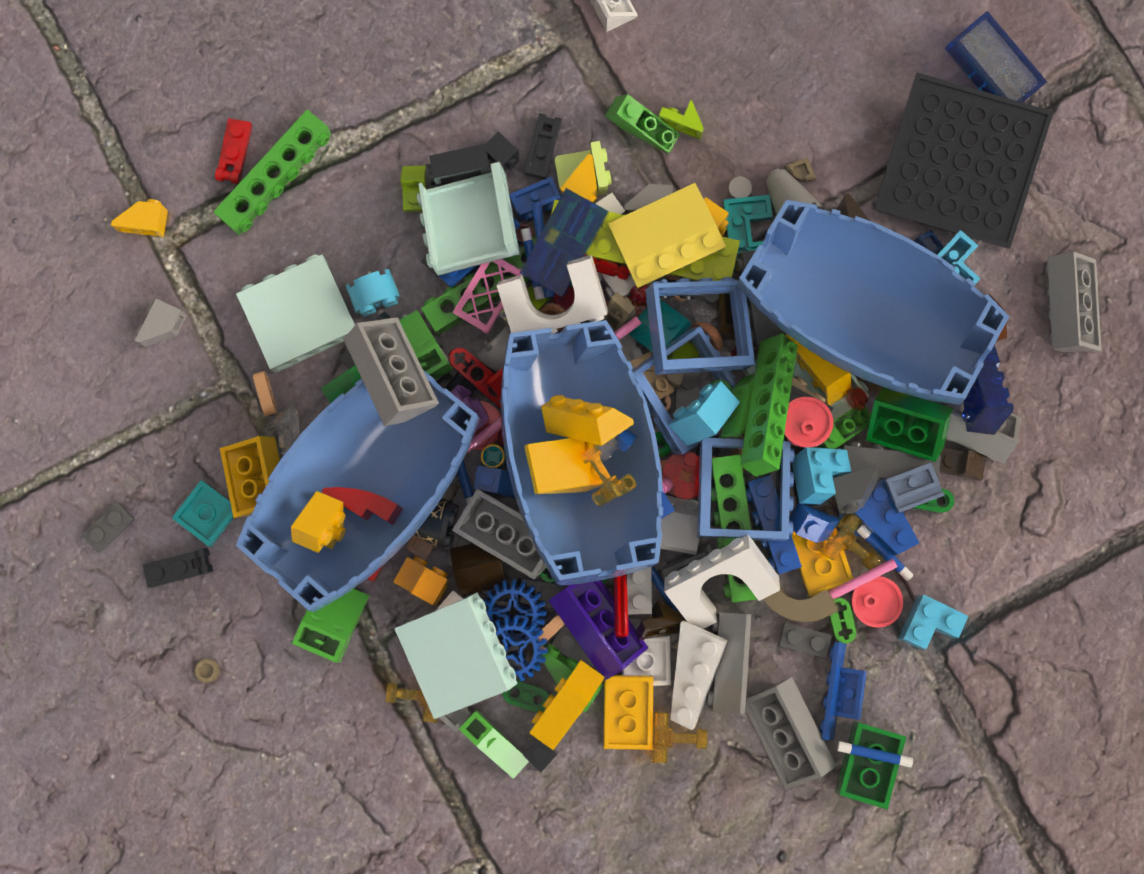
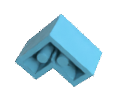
M960 230L941 250L938 256L954 266V271L963 278H970L975 284L981 279L963 263L978 245Z
M721 381L713 385L710 383L705 385L700 390V397L694 400L687 407H679L673 413L674 418L668 426L687 446L716 435L740 403Z
M810 447L804 448L794 456L792 468L799 503L820 505L836 494L833 478L852 472L847 450Z
M918 595L898 639L920 650H926L934 631L950 638H959L968 616L926 595Z

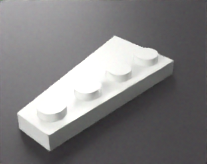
M684 620L680 624L670 720L693 730L697 724L728 640Z

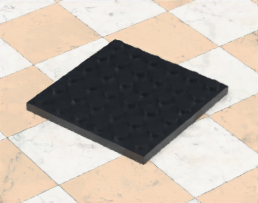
M916 73L873 210L955 234L961 230L969 238L1010 249L1054 111Z

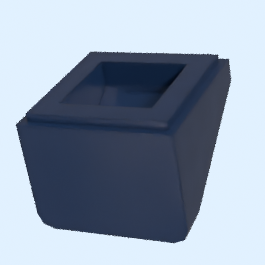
M932 230L914 240V242L935 254H938L944 248Z

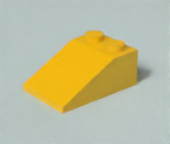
M568 438L524 446L535 494L580 493L606 485L599 447L596 444Z

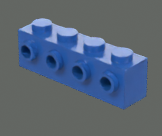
M771 475L746 483V498L748 503L751 502L753 508L751 515L755 526L758 525L760 531H780V501ZM789 536V539L786 541L760 540L762 548L767 550L769 556L766 558L778 575L802 567L792 536Z

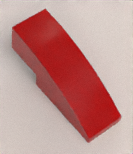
M344 487L323 488L321 491L325 495L342 501L345 508L366 521L374 513L393 525L403 510L401 506L391 500L369 491Z

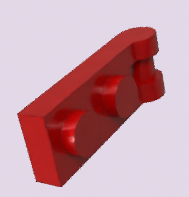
M228 118L219 164L215 172L216 181L224 182V180H229L233 184L241 182L252 130L251 122ZM227 167H234V170L232 172L227 171Z

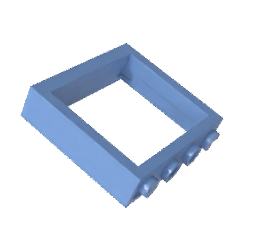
M725 277L721 281H713V278H702L698 282H690V279L685 278L668 283L667 280L662 279L661 281L653 282L645 290L655 375L747 370L755 365L747 298L737 286L739 280ZM730 293L737 356L667 360L659 296Z
M701 326L691 328L665 346L666 356H668L691 340L702 358L722 357L720 352L713 348L710 343L709 334L706 335ZM652 355L633 368L632 372L637 383H640L649 413L654 417L655 425L673 454L683 455L698 445L700 441L687 446L668 426L672 419L643 372L654 365ZM731 371L711 372L715 380H725L732 388L736 385L734 382L735 377Z
M706 438L701 440L697 538L736 539L749 535L752 540H788L789 536L793 534V521H789V511H793L794 505L793 497L790 496V487H793L794 473L790 472V463L794 462V448H790V442L783 441L781 453L780 531L710 528L712 447L743 449L744 439Z

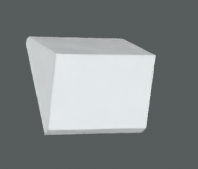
M590 0L606 32L638 16L630 0Z

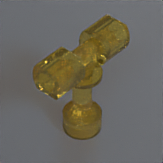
M595 445L582 453L580 457L585 464L591 463L602 480V483L599 484L601 488L592 494L593 501L600 507L615 497H620L630 492L637 485L635 479L629 473L619 479L616 478V474L610 476L598 457L602 452Z
M853 513L844 515L837 525L840 528L834 538H828L820 550L830 560H836L842 550L847 551L850 549L863 559L862 565L868 570L877 567L882 560V556L875 550L868 552L855 542L857 537L854 535V532L862 521Z
M387 683L385 702L395 703L396 698L420 701L419 706H424L422 721L437 723V718H433L422 690L397 689V684Z
M653 712V730L656 732L655 744H652V763H667V749L672 748L673 743L696 744V749H707V729H697L696 734L673 733V728H668L669 713Z

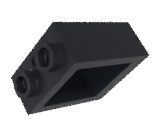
M485 144L430 155L431 164H426L431 185H436V187L491 173Z

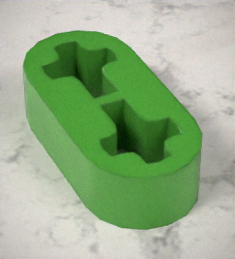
M836 598L834 601L839 602L841 606L844 605L845 610L841 611L843 618L841 620L838 612L829 616L832 633L837 642L850 643L856 637L851 607L845 599ZM841 622L844 623L845 629H850L851 634L847 635L846 640L838 634L842 630Z

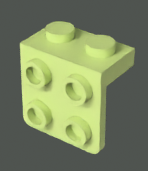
M600 141L591 142L590 150L555 157L559 188L563 186L590 153L593 156L597 186L596 196L608 194V185L612 184L609 170L605 171L604 163L607 162V154L605 148L601 149Z

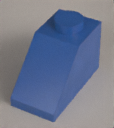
M477 466L474 491L478 489L485 494L516 499L508 471Z
M799 502L789 517V521H793V531L796 535L815 543L828 540L840 521L837 517Z

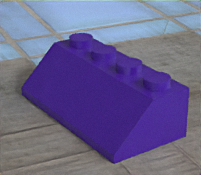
M601 580L569 585L548 600L597 671L605 677L604 680L625 669L648 649L644 640L638 641L635 633L636 629L629 619L628 636H615L614 598Z

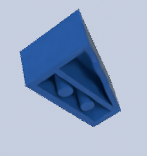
M885 479L877 482L864 507L859 508L857 512L851 515L857 519L859 524H864L893 555H898L919 544V541L904 513H897L896 506L884 482Z

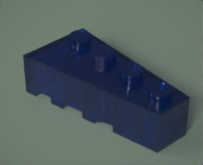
M994 344L992 350L983 361L984 365L967 397L963 401V421L966 422L967 432L995 435L1014 411L1013 403L1007 402L1010 393L1008 388H1003L1002 385L1005 377L1002 371H998L1000 360Z

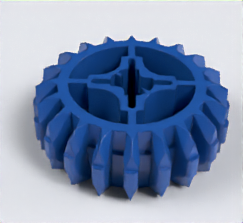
M514 578L510 586L507 579L502 582L503 588L496 583L494 585L495 592L489 590L487 592L489 598H484L483 601L488 606L486 607V613L489 620L495 627V621L498 619L496 615L503 618L509 615L513 622L514 616L511 615L512 613H509L513 604L517 608L516 610H519L517 615H519L520 619L533 616L529 626L533 622H536L538 625H544L545 620L539 616H545L547 610L539 608L545 606L546 602L545 600L537 601L542 593L537 592L533 594L534 585H531L529 589L525 588L527 584L525 580L522 581L520 586H517L518 581ZM510 593L508 605L495 607L499 597ZM519 595L526 598L532 608L521 604ZM538 625L534 628L535 632L541 629ZM508 630L509 633L512 632L517 638L527 636L518 630Z
M509 615L504 617V623L500 619L495 621L497 627L496 635L498 637L501 634L504 638L502 641L505 645L506 658L514 660L517 665H521L519 667H510L514 669L519 680L524 681L525 673L528 677L532 678L534 676L533 670L538 672L541 670L539 663H545L546 658L541 654H546L548 648L541 647V645L547 643V638L539 639V636L544 631L540 629L535 632L534 628L537 626V623L533 622L531 626L527 625L528 617H525L521 623L519 622V615L514 616L513 622ZM508 630H518L527 636L517 638L512 632L509 633ZM532 642L534 655L533 659L528 663L525 647ZM522 644L518 651L508 652L512 645L519 646Z

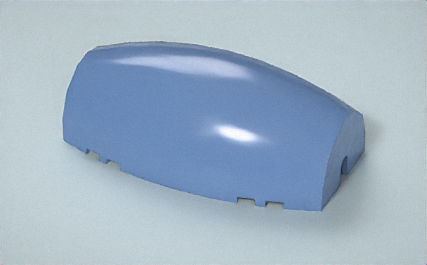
M786 200L768 229L762 246H758L739 278L737 286L782 331L836 367L896 392L927 400L961 405L982 369L983 361L992 350L1004 328L1009 315L988 294L984 296L974 287L975 283L970 278H963L954 271V266L911 239L858 216H855L854 219L842 215L839 210L832 209V211L818 209L817 205Z
M604 320L567 325L562 332L557 334H551V328L510 333L506 344L501 385V421L506 463L514 496L524 524L539 556L555 583L559 585H573L595 582L638 572L656 565L659 562L662 540L661 517L663 516L661 501L663 485L657 440L640 383H637L632 372L633 367L630 361L627 362L621 350L622 345L612 328ZM563 395L570 399L600 403L603 406L612 407L633 419L634 424L628 427L627 430L635 434L637 438L626 452L617 447L615 438H612L602 446L598 445L606 485L580 493H534L524 446L533 443L568 439L567 437L546 433L541 406L550 401L551 397Z
M425 371L424 373L439 404L403 423L383 425L362 378L346 394L342 393L300 434L279 461L268 478L269 483L263 493H259L256 499L257 504L251 516H248L236 546L262 570L279 580L278 584L308 611L315 613L344 596L369 578L401 549L437 506L454 479L470 447L480 421L479 416L446 388L443 389ZM344 487L369 491L383 496L403 508L395 523L391 525L374 513L366 521L343 506V513H345L344 528H346V532L342 541H337L333 549L323 546L321 551L317 553L292 542V524L315 492L322 493L323 488Z

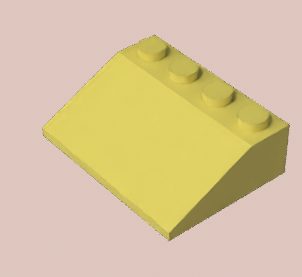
M696 183L608 223L638 289L726 248Z

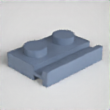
M932 463L884 480L891 499L896 506L897 513L945 495L941 490L940 482Z

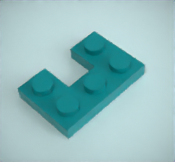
M770 195L723 200V209L729 213L727 218L729 224L726 227L727 238L740 241L737 254L753 251L759 245L762 246L764 241L752 242L750 222L772 220Z

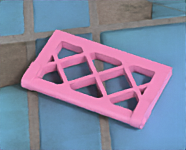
M503 259L492 261L498 265L499 272L485 275V270L490 262L480 265L452 312L489 334L503 310V305L500 301L497 307H493L490 294L498 292V289L489 291L486 277L500 274L502 281L504 280L502 273L510 272L515 277L524 275L521 269L514 267ZM481 278H484L487 292L473 295L472 292ZM488 294L491 309L477 312L474 297ZM471 298L475 313L467 314L462 311V308L467 300ZM492 311V316L486 325L479 320L478 314Z

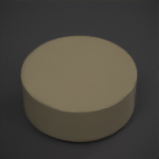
M202 659L196 664L194 674L200 682L210 683L219 677L220 666L214 659Z

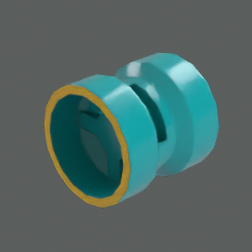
M495 444L488 445L481 453V460L485 467L501 469L504 466L506 457L500 446Z

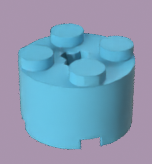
M385 269L386 274L383 275L376 271L353 280L355 285L352 287L349 283L346 285L357 314L361 313L363 317L375 314L376 308L384 306L387 309L398 304L397 299L400 297L390 269Z

